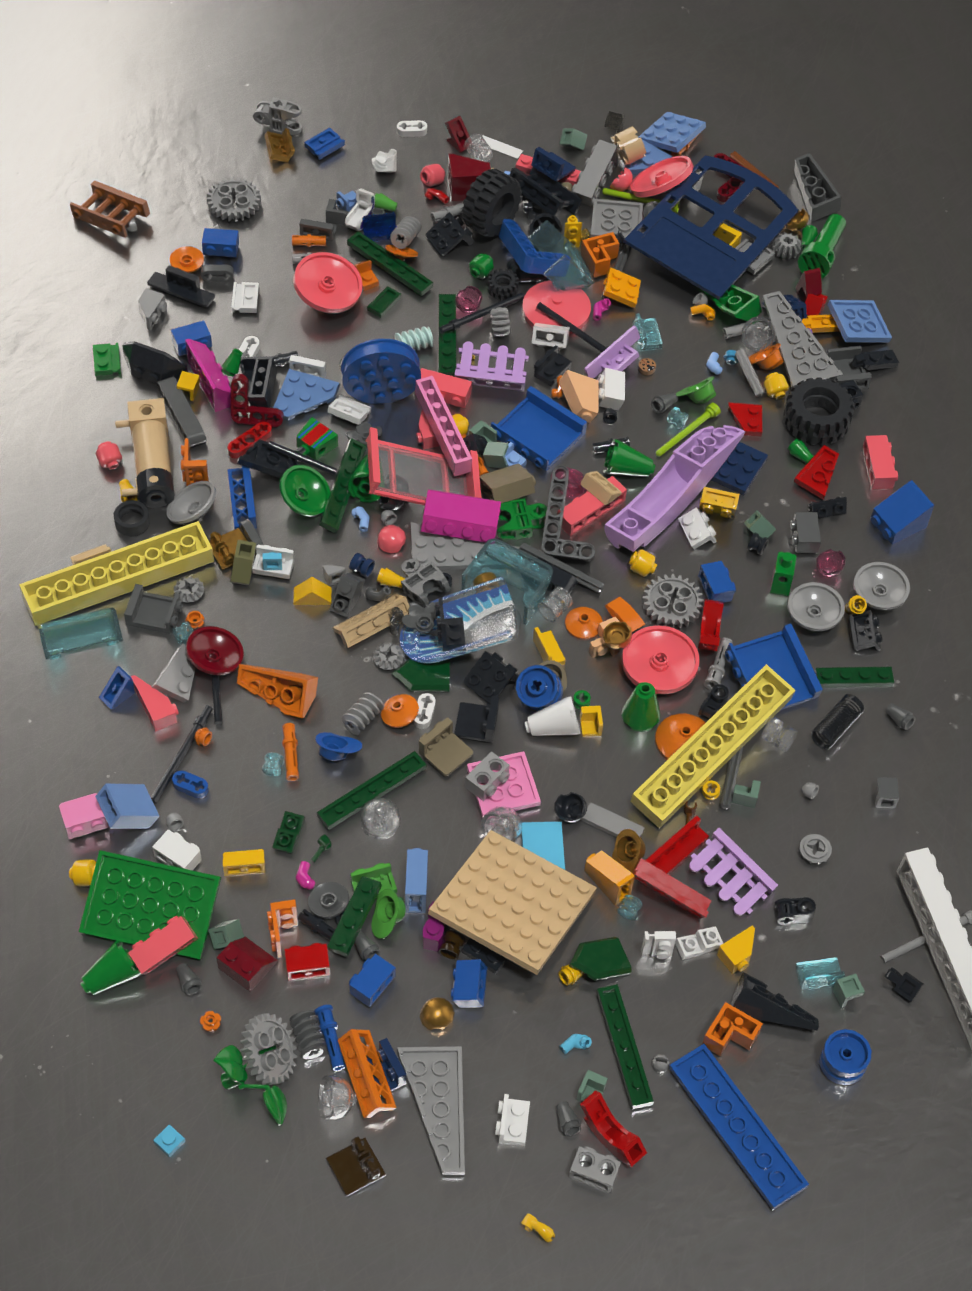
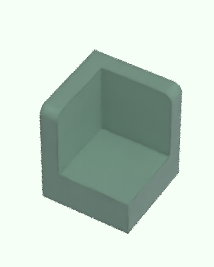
M564 128L560 145L573 146L584 150L587 134L574 128Z
M482 420L469 430V435L474 433L485 437L487 442H497V431Z
M488 441L483 453L487 467H507L505 454L509 447L508 443Z
M758 510L744 523L750 531L758 533L762 538H769L777 530Z
M753 780L751 788L736 784L731 803L755 808L761 781Z
M239 919L224 921L208 929L214 949L227 947L230 942L244 937Z
M857 974L837 979L832 990L841 1008L846 1006L848 1000L863 996L865 993Z
M588 1070L578 1090L576 1100L582 1103L595 1090L603 1095L608 1078Z

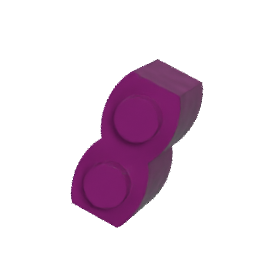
M429 914L423 927L422 946L423 949L438 952L441 944H443L444 932L448 925Z

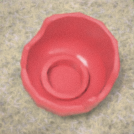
M626 167L624 171L620 172L621 175H618L619 179L615 178L611 183V189L624 192L630 187L633 175L630 169Z
M395 525L383 527L378 534V547L383 552L398 553L401 547L405 545V531Z

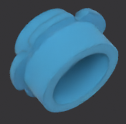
M728 350L723 356L729 365H735L739 362L735 355V350Z

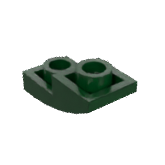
M285 811L272 848L293 853L305 821V816Z

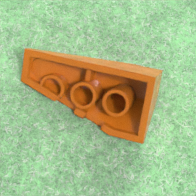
M239 664L237 684L254 695H259L266 700L265 702L270 705L273 704L284 714L304 718L316 697L318 677Z

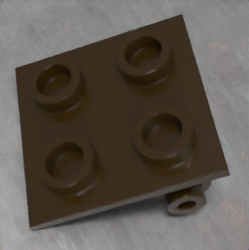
M355 1137L351 1141L353 1144L326 1158L346 1196L386 1176L366 1138L360 1139Z

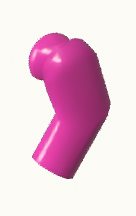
M605 298L594 304V320H601L602 312L609 309L611 306L609 299Z
M301 861L296 874V881L302 888L311 890L315 886V881L308 875L310 863Z

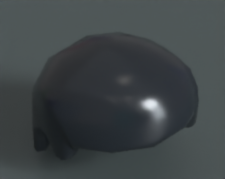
M577 793L561 794L554 803V811L563 821L574 823L585 816L587 803L583 796Z

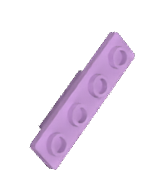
M633 325L584 368L586 376L594 379L605 368L623 371L639 357L638 351L631 347L640 339L637 327Z

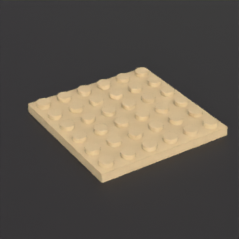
M490 830L429 908L428 914L538 975L594 896L597 887Z

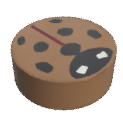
M649 358L640 360L638 365L639 372L643 375H652L656 369L655 361Z

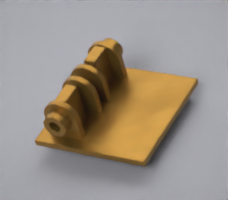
M239 528L223 535L217 532L210 534L209 543L213 549V556L222 570L233 565L237 541H247Z

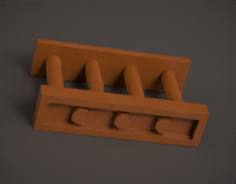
M95 180L90 184L93 194L81 206L73 202L70 203L72 215L76 219L124 238L127 237L125 226L136 215L147 217L150 214L146 200ZM97 199L103 200L94 211L88 209ZM110 204L117 206L107 216L101 214ZM123 209L130 211L121 221L114 219Z

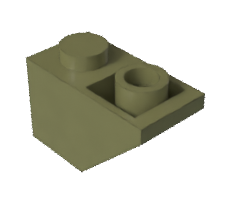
M243 540L237 541L231 583L249 586L256 554V543Z

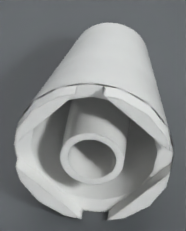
M571 696L528 716V721H525L527 733L531 732L532 736L580 734Z

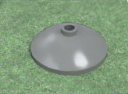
M199 481L179 491L167 507L166 513L169 520L175 524H187L204 516L212 507L216 498V489L213 484L208 481Z
M872 562L862 566L857 571L853 582L856 595L863 597L868 606L879 610H891L901 606L907 600L910 593V583L905 573L898 567L885 562Z
M810 582L802 584L791 592L788 599L790 616L798 625L808 630L825 631L835 627L842 620L845 611L844 601L840 594L832 587L822 583Z

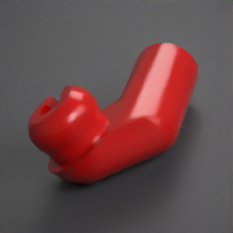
M428 188L424 194L429 200L435 196L444 204H447L450 200L441 190Z

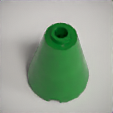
M613 439L612 443L615 444L614 447H609L604 463L607 470H603L604 474L649 477L650 474L654 473L656 464H653V459L620 440Z
M366 455L351 476L348 490L354 498L356 496L362 502L371 503L379 500L381 496L369 494L368 455ZM379 457L381 483L378 487L385 488L382 463Z
M642 682L638 684L622 708L623 722L629 725L630 729L646 732L659 723V704L655 688L650 683Z
M120 940L114 942L81 977L83 982L80 984L87 994L91 992L95 995L142 975L128 954V949L124 950L122 947L123 943Z

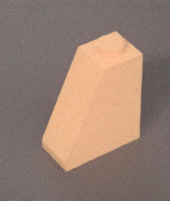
M567 370L559 379V384L571 412L587 421V423H591L598 414L599 381Z

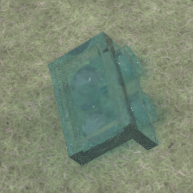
M640 313L636 314L633 325L638 329L640 339L637 340V343L640 344L641 349L662 348L663 343L656 318L641 319Z
M838 958L796 964L801 989L816 990L822 986L834 987L837 979L845 977V972L840 969Z

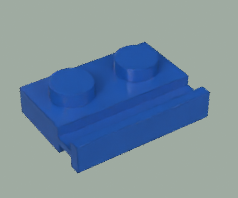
M328 128L304 143L305 148L312 154L317 155L320 160L344 146L345 140L341 139L331 128Z

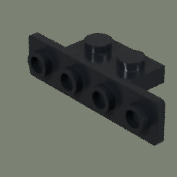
M170 265L165 269L166 275L154 272L147 282L148 286L208 308L215 298V294L200 289L198 276Z

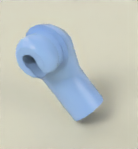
M712 352L706 367L712 373L714 372L715 375H719L722 372V367L717 362L719 354Z
M357 506L353 508L352 516L360 519L359 530L362 532L368 531L370 516L363 507Z

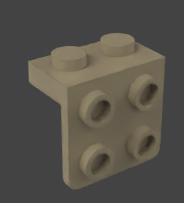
M448 717L442 722L439 721L429 733H424L419 739V754L444 776H449L473 755V750L453 733V722Z

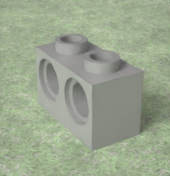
M491 751L465 777V788L484 801L488 796L491 797L496 792L497 787L501 783L504 784L508 780L510 765Z
M579 1146L569 1178L611 1194L621 1162L617 1161V1158L612 1155L604 1156L597 1153L593 1148ZM588 1161L591 1166L583 1167L580 1162ZM609 1169L612 1174L604 1175L600 1170Z

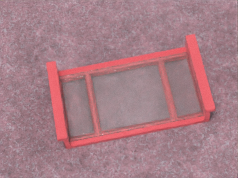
M370 427L369 436L365 440L368 447L369 494L421 505L426 503L428 489L481 498L477 451L470 450L469 452L472 457L471 472L454 476L443 454L378 440L377 429Z

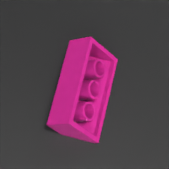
M186 339L188 364L194 374L200 375L199 384L214 411L218 412L231 407L229 380L226 375H223L220 363H216L213 351H210L206 344Z
M428 489L421 532L494 544L501 502Z

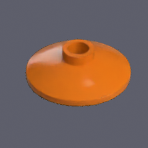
M394 245L385 246L388 252L402 261H405V258L418 256L417 251L407 247L400 249Z
M180 247L170 255V265L188 273L198 270L204 263L202 252L194 247Z
M577 607L567 614L565 627L576 638L591 639L598 635L599 623L603 622V620L594 609Z
M400 694L393 696L384 703V709L381 710V718L390 727H404L417 717L419 705L416 699L410 695Z

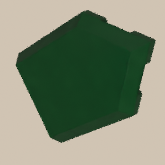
M410 658L396 669L392 676L399 679L411 692H449L450 659L435 663H421Z
M617 937L580 943L569 964L573 969H579L588 974L587 977L594 981L632 973L630 962Z

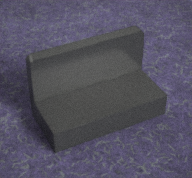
M301 219L299 223L300 236L311 234V236H326L327 241H333L337 230V225L308 219Z

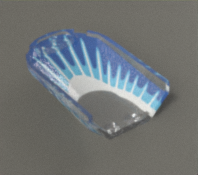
M499 577L442 597L444 619L463 617L466 645L449 651H443L442 643H438V632H441V630H437L436 619L434 620L433 630L427 634L419 633L416 629L403 625L400 633V645L404 653L412 660L421 663H435L518 638L516 610L503 577ZM438 599L429 602H434L436 605H439Z

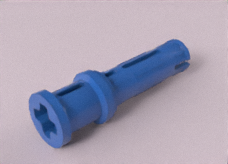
M323 1005L314 1011L315 1015L318 1016L321 1028L319 1031L324 1034L332 1070L339 1071L344 1069L346 1064L344 1063L336 1033L338 1024L333 1018V1006Z

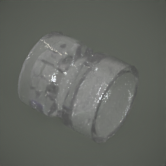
M474 134L466 140L464 147L472 159L489 162L492 159L493 150L482 135Z
M556 587L549 593V596H546L538 603L537 607L540 614L546 620L555 622L563 612L573 605V599L565 589Z
M774 716L764 728L761 738L767 742H775V747L786 752L794 742L798 730L790 725L784 727L782 720Z

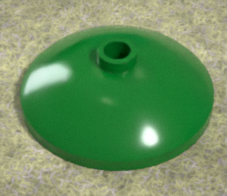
M295 465L287 469L280 479L282 498L293 511L308 517L317 516L324 512L330 495V488L325 478L317 470L305 465Z

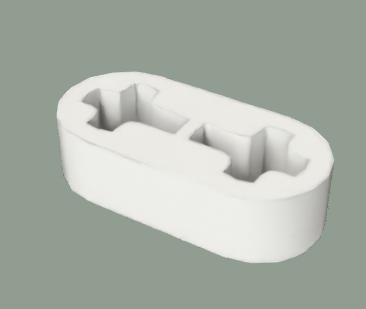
M401 121L397 124V134L401 137L425 136L427 134V123L424 121Z
M255 336L246 337L239 348L243 353L241 357H245L246 354H248V357H256L260 349L259 339Z
M425 693L418 698L419 712L413 721L414 726L418 729H426L431 724L436 701L432 694ZM426 701H430V703H428L427 708H424V703H426ZM422 714L425 715V719L423 720V722L419 721V719H421Z

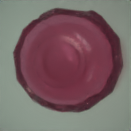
M467 286L464 290H460L455 299L457 308L463 313H474L481 305L482 293L477 287Z
M828 549L817 557L816 568L823 576L834 577L843 571L846 558L840 550L833 551Z

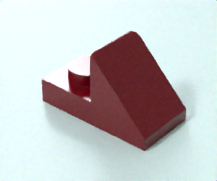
M461 116L445 122L451 136L446 140L459 153L474 146Z
M820 268L803 272L795 287L797 293L804 292L806 296L808 294L818 295L822 293Z

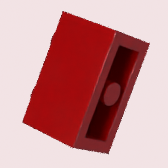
M313 943L310 946H291L285 949L288 981L330 976L327 944Z

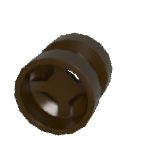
M447 931L444 936V943L439 948V953L448 959H458L460 955L459 949L465 942L464 936L455 931Z

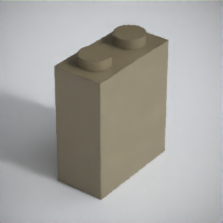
M519 463L480 475L481 492L489 500L504 503L535 493L534 486L536 481L534 476L528 473L527 469H524Z

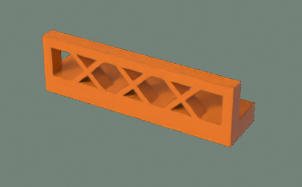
M350 1029L338 1039V1043L363 1117L371 1118L379 1111H393L396 1109V1105L370 1030ZM360 1037H364L366 1045L361 1042ZM366 1055L372 1059L373 1065L367 1060ZM373 1075L378 1078L380 1085L374 1080ZM380 1094L385 1098L387 1104L382 1103Z

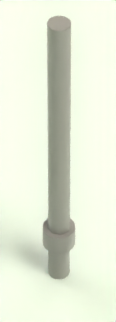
M971 910L962 914L959 920L961 925L972 923ZM922 935L881 955L880 958L886 963L927 943L926 938Z

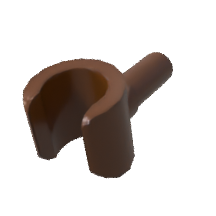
M688 801L685 803L686 824L691 821L692 816L696 813V802L693 808L688 807Z

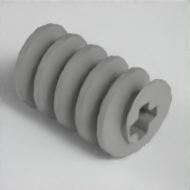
M412 216L404 217L391 233L390 239L392 244L400 249H405L410 245L421 230L419 220Z
M364 693L362 698H359L357 703L353 704L352 708L342 716L344 726L352 734L359 735L360 730H364L365 725H369L370 720H374L375 715L380 713L379 709H384V703L376 695Z

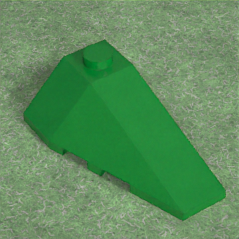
M732 285L719 300L705 292L724 313L733 317L752 321L762 313L759 296L735 285Z

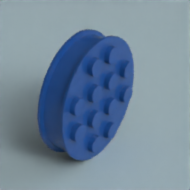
M373 339L360 343L350 349L342 360L341 371L344 389L354 399L369 404L393 403L402 400L415 391L416 380L421 379L418 354L408 344L394 339Z

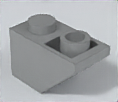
M146 288L138 299L145 325L147 329L151 330L153 325L157 324L161 313L166 310L167 302L165 301V294Z

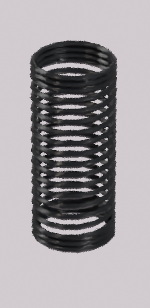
M846 694L841 698L835 707L811 731V738L816 745L823 749H830L852 723L864 712V705L860 699L852 694ZM846 701L852 703V704L857 708V710H856L851 704L847 703Z

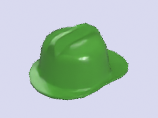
M714 376L682 389L676 395H687L693 402L703 404L716 396L712 384Z
M384 889L378 895L372 918V932L379 939L387 937L392 932L394 925L404 918L406 912L404 899L398 897L391 889Z

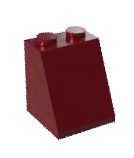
M448 154V183L451 201H464L467 191L470 190L471 184L476 181V178L482 175V172L491 169L490 163L456 154Z

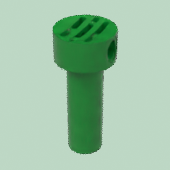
M839 214L830 215L816 241L808 243L804 247L797 262L798 268L802 273L820 268L821 278L827 276L835 261L833 250L846 227L844 217Z

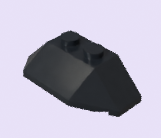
M135 341L125 342L122 345L124 358L131 375L137 378L157 383L174 376L178 382L182 371L188 372L185 363H180L175 357L164 351Z

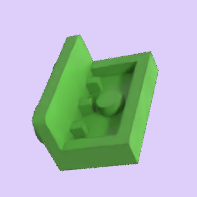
M379 863L367 869L360 868L350 874L353 891H355L361 877L364 876L381 882L382 887L378 895L384 889H391L397 893L390 863Z

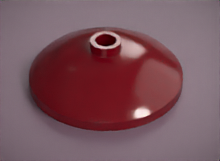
M207 626L199 628L191 633L186 643V654L191 663L199 670L208 674H229L235 671L243 660L244 650L239 639L231 632L220 627Z

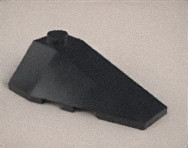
M745 972L742 973L731 1000L733 1007L754 1019L818 1030L819 1021L816 1017L796 1004L789 1005L783 995L771 993L766 989L768 985Z

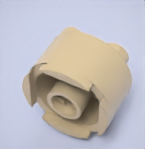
M633 126L611 137L612 143L618 147V158L623 160L625 165H629L646 156L641 137L638 138L635 135L638 132Z

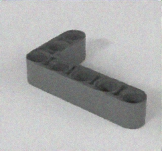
M558 465L552 472L542 538V552L557 559L585 563L591 562L595 557V548L592 544L560 539L569 471L565 466ZM562 471L566 474V477L563 479L556 477L557 472ZM559 489L563 492V495L555 497L553 492ZM557 507L561 512L558 515H552L550 510ZM554 525L558 528V531L556 533H549L548 527ZM549 543L555 546V549L551 552L545 550V546ZM566 546H570L574 551L571 554H565L563 549ZM584 549H590L592 555L585 557L581 552Z

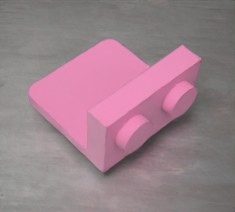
M97 793L63 802L59 805L69 840L109 828L108 822L95 797Z

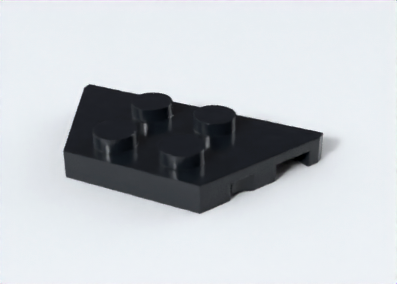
M260 439L243 456H240L237 461L239 465L279 478L290 467L300 465L296 459L267 448L269 442Z

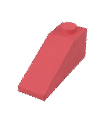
M422 409L418 433H416L418 444L421 443L423 450L439 447L440 445Z
M131 676L134 690L155 732L176 724V715L179 712L175 703L171 704L167 696L152 688V686L137 676Z

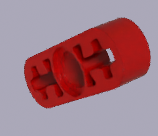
M260 422L232 440L227 446L228 455L231 458L238 459L250 447H253L259 439L263 441L269 439L272 436L271 425L268 422ZM247 438L255 439L251 443L245 441Z

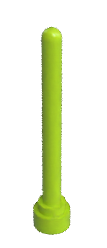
M602 189L604 195L647 204L651 201L658 203L661 201L650 197H636L631 193L613 189ZM680 201L671 209L676 214L679 210Z
M710 403L706 407L704 414L656 451V456H662L707 419L716 418L721 413L719 406L716 403Z

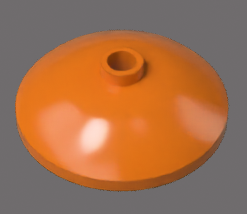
M686 713L674 714L665 718L657 727L655 734V743L658 751L668 760L706 722L695 715Z

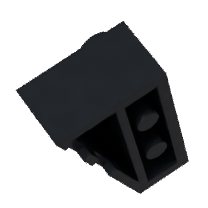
M273 356L241 357V371L249 381L250 406L270 408L277 374Z

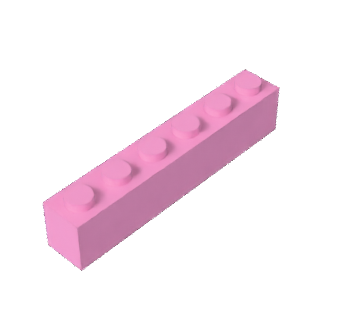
M429 376L416 380L415 394L453 475L458 476L471 472L472 457L434 377Z

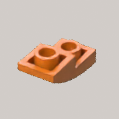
M618 597L605 605L612 618L616 616L620 622H626L631 627L632 632L645 625L638 613L623 598Z

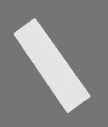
M484 135L478 141L480 145L517 159L523 152V150Z

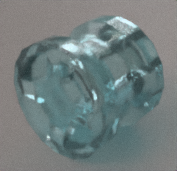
M674 407L667 417V422L673 423L676 428L681 429L687 422L689 414L681 412L678 407Z
M187 621L183 622L179 627L172 628L176 640L181 645L185 644L191 633L194 632Z
M267 753L264 758L266 763L263 765L262 771L269 776L281 775V765L284 764V757L278 753Z
M625 895L622 900L623 904L619 906L617 911L620 916L627 920H636L638 916L637 911L641 910L643 903L635 896Z

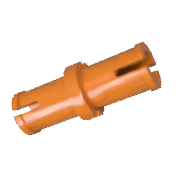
M311 234L303 236L292 235V246H307V248H311V246L326 247V236H311Z

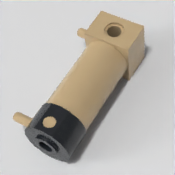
M164 398L127 402L129 420L115 421L116 428L130 427L136 469V488L122 489V496L137 495L138 501L145 504L146 507H164L170 504L175 496L171 474Z

